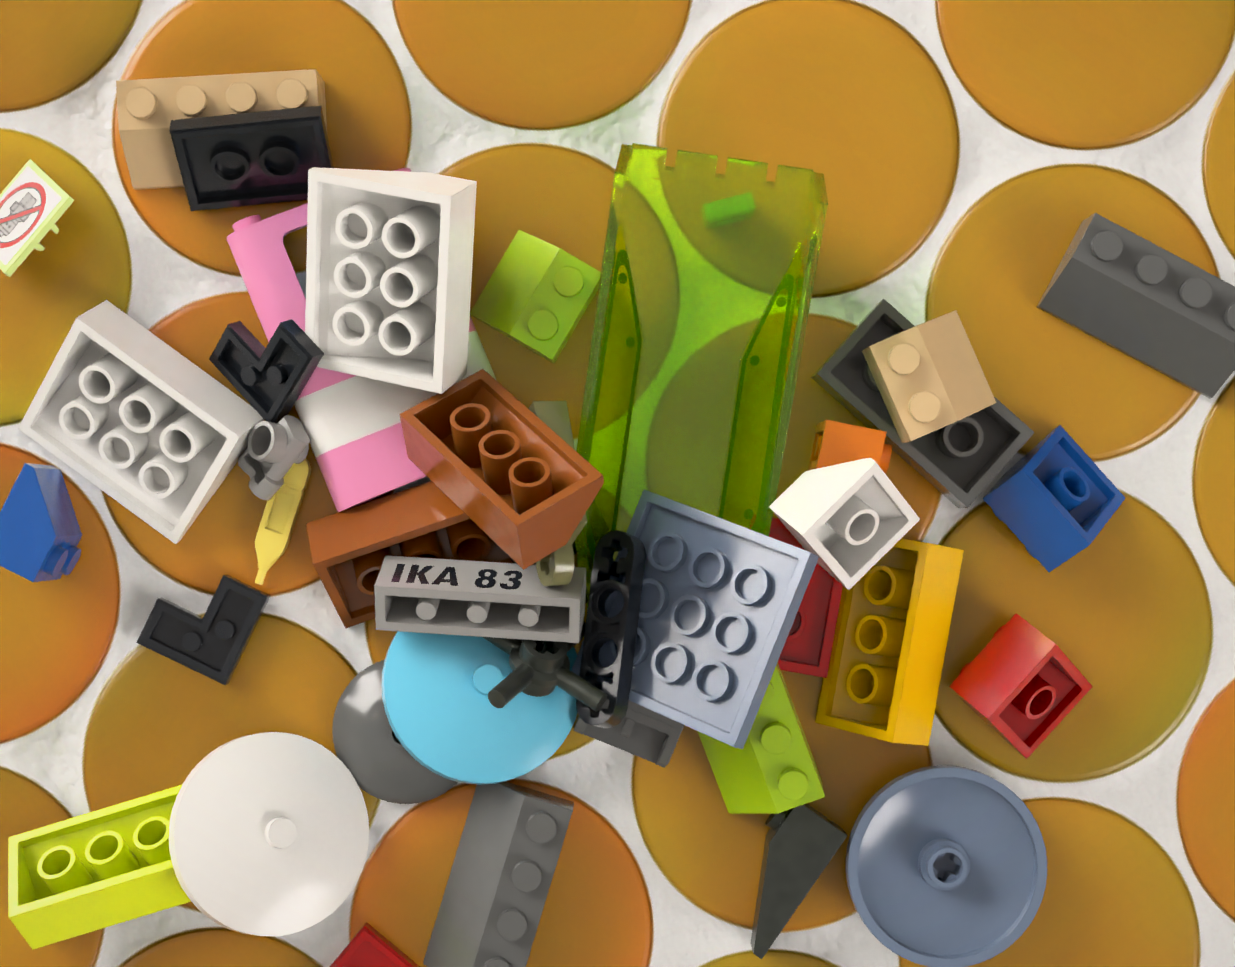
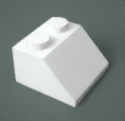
M872 458L805 471L769 506L803 548L819 556L817 563L848 590L920 520Z

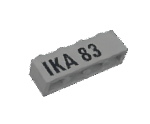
M386 555L374 585L376 630L579 643L585 616L586 568L574 567L573 576L568 585L544 586L538 577L536 565H531L523 570L516 563Z

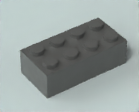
M882 299L811 378L867 428L887 432L885 443L891 444L892 450L957 508H968L1035 432L995 398L996 403L913 441L902 443L862 351L877 342L914 327V325L885 299Z

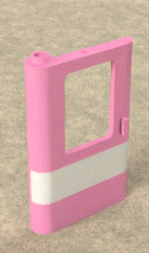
M402 168V169L394 170V171L411 172L410 168ZM308 203L264 220L261 219L260 215L241 219L232 225L234 232L226 238L268 342L271 340L280 322L292 319L305 332L306 298L284 247L283 239L288 233L307 226ZM470 316L467 375L459 381L481 369H484L496 380ZM316 367L294 406L310 439L309 443L338 512L368 503L387 492L427 477L408 458L399 414L437 393Z

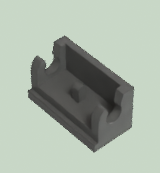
M606 699L605 703L599 710L604 708L608 709L609 699ZM629 701L626 716L618 725L612 728H601L587 724L578 717L573 731L587 735L665 768L671 759L684 725Z

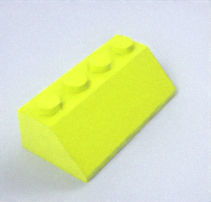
M182 785L8 837V918L32 950L191 902L176 877L169 850L170 818L176 797Z

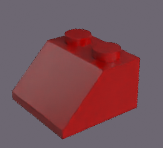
M1016 613L994 633L992 640L974 660L967 663L961 669L958 677L949 687L978 716L1027 759L1093 686L1053 641Z

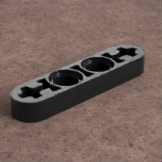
M619 530L609 531L603 535L595 549L579 673L581 678L607 694L609 706L608 709L604 708L596 712L576 699V710L579 717L585 723L601 728H612L621 723L628 709L646 561V551L642 541L633 535ZM622 548H626V558H620L618 562L614 561V552L622 551ZM621 575L625 577V582L621 583L610 580V576L619 578ZM614 591H620L624 598L623 608L615 617H609L605 611L606 599ZM613 640L616 643L618 655L612 665L604 668L599 661V651L604 643ZM598 674L613 678L612 684L604 681L603 683L598 682Z

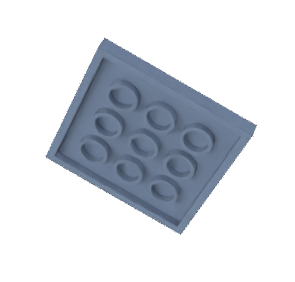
M644 489L626 532L642 541L646 551L629 701L732 747L743 749L819 556ZM622 548V551L618 552L615 561L618 562L620 558H626V548ZM611 575L610 580L624 583L625 577L620 575L618 578ZM614 591L606 599L605 611L609 617H615L623 608L624 598L620 591ZM613 640L604 643L599 651V661L604 668L612 665L618 655V649ZM583 642L571 670L578 676L580 673ZM598 674L597 681L612 684L613 678Z

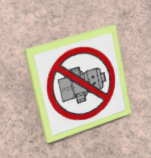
M31 159L0 194V269L9 277H11L33 249L38 251L45 249L40 241L50 229L58 234L59 228L55 223L75 201Z

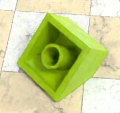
M518 230L472 308L470 315L554 364L599 289L603 273L601 274L597 269L563 249L522 230Z

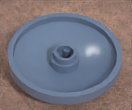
M936 765L915 769L902 774L887 783L870 798L858 815L851 830L846 850L845 872L850 897L857 913L870 932L889 950L904 959L928 967H967L979 964L1000 954L1010 947L1029 927L1037 914L1046 888L1047 855L1043 836L1035 818L1024 802L1013 791L999 781L977 770L953 765Z

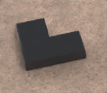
M292 319L280 322L266 348L241 321L227 325L209 360L265 421L278 423L284 416L289 414L323 357L324 352Z
M223 575L204 617L162 597L158 598L136 643L223 685H227L268 603L270 595L229 575Z

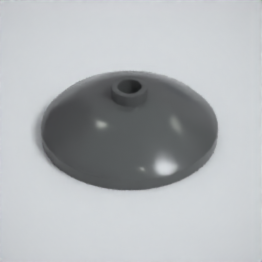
M384 660L376 662L360 672L348 684L337 703L332 728L333 743L337 757L349 769L358 786L378 799L397 804H414L434 799L446 793L458 782L433 773L421 765L396 739L385 713L381 685Z

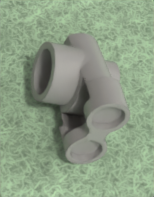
M286 415L278 423L258 422L249 434L247 449L238 458L240 468L250 477V490L262 500H270L284 484L283 477L294 463L299 464L304 461L308 454L310 439L299 419Z

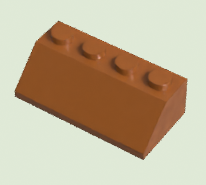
M484 369L459 381L444 393H437L399 414L408 458L523 570L567 544L604 484V477L596 468Z
M432 481L306 523L313 565L345 628L375 619L374 585L386 555L513 563L509 555Z

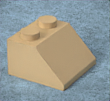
M956 310L877 342L862 351L902 443L913 441L996 403Z

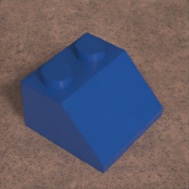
M1059 425L1011 467L983 497V500L992 508L995 516L1004 522L1025 545L1029 554L1036 558L1048 572H1051L1093 542L1125 500V497L1063 427Z
M25 463L0 511V566L31 582L57 580L61 578L62 574L69 575L77 564L81 555V549L77 545L82 537V533L62 471L52 465Z

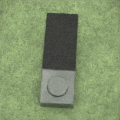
M807 803L778 814H770L765 823L770 830L765 838L750 942L753 954L760 959L767 953L847 837V834L840 826Z

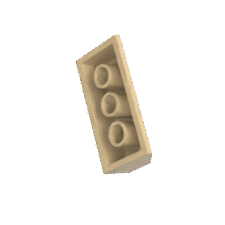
M316 69L116 81L119 134L132 186L135 190L184 187L169 131L171 120L322 106L327 131L325 83Z

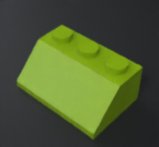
M778 662L743 749L732 747L697 731L729 814H778L825 797L819 771Z

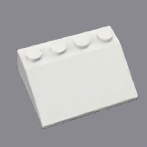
M317 167L308 170L305 333L324 352L317 367L439 394L444 393L467 375L477 181L426 172Z
M106 300L75 319L18 429L174 544H177L238 462V458L247 449L248 437L252 428L264 419L250 404Z

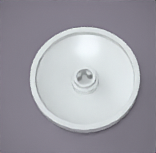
M265 732L243 736L231 740L209 753L195 766L182 784L172 809L169 824V850L172 865L182 889L191 902L204 915L229 930L254 936H282L296 933L312 927L333 913L343 903L357 883L366 860L369 844V820L362 792L349 769L337 756L317 742L299 735L283 732Z

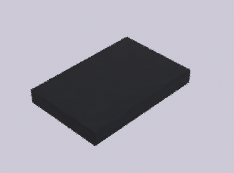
M322 106L171 120L169 131L191 211L308 200V170L313 167L334 168Z

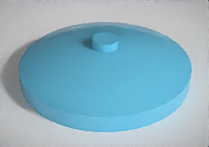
M397 631L388 648L382 671L381 686L385 713L401 745L416 761L433 773L466 784L485 785L509 781L534 770L544 763L562 745L577 716L576 698L556 686L549 695L535 697L520 692L503 708L494 707L489 702L488 693L513 672L509 664L510 655L483 637ZM574 647L566 654L570 661L569 670H572L577 657Z

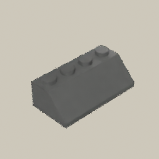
M1097 213L1081 222L1037 308L1205 397L1213 398L1235 370V286Z
M506 781L496 784H477L425 954L424 965L427 967H526L571 819L574 802Z

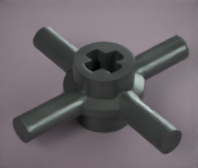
M583 621V626H582L580 641L584 638L585 625H586V623H585L584 621ZM483 637L510 655L509 664L513 671L489 691L488 699L494 707L503 708L520 692L535 697L549 695L556 686L596 712L607 699L606 693L569 670L570 661L566 654L577 643Z

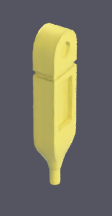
M306 458L301 463H294L283 477L284 484L270 500H267L255 539L259 570L254 583L263 585L267 571L284 554L288 547L305 494L304 489L307 488L311 475V466Z

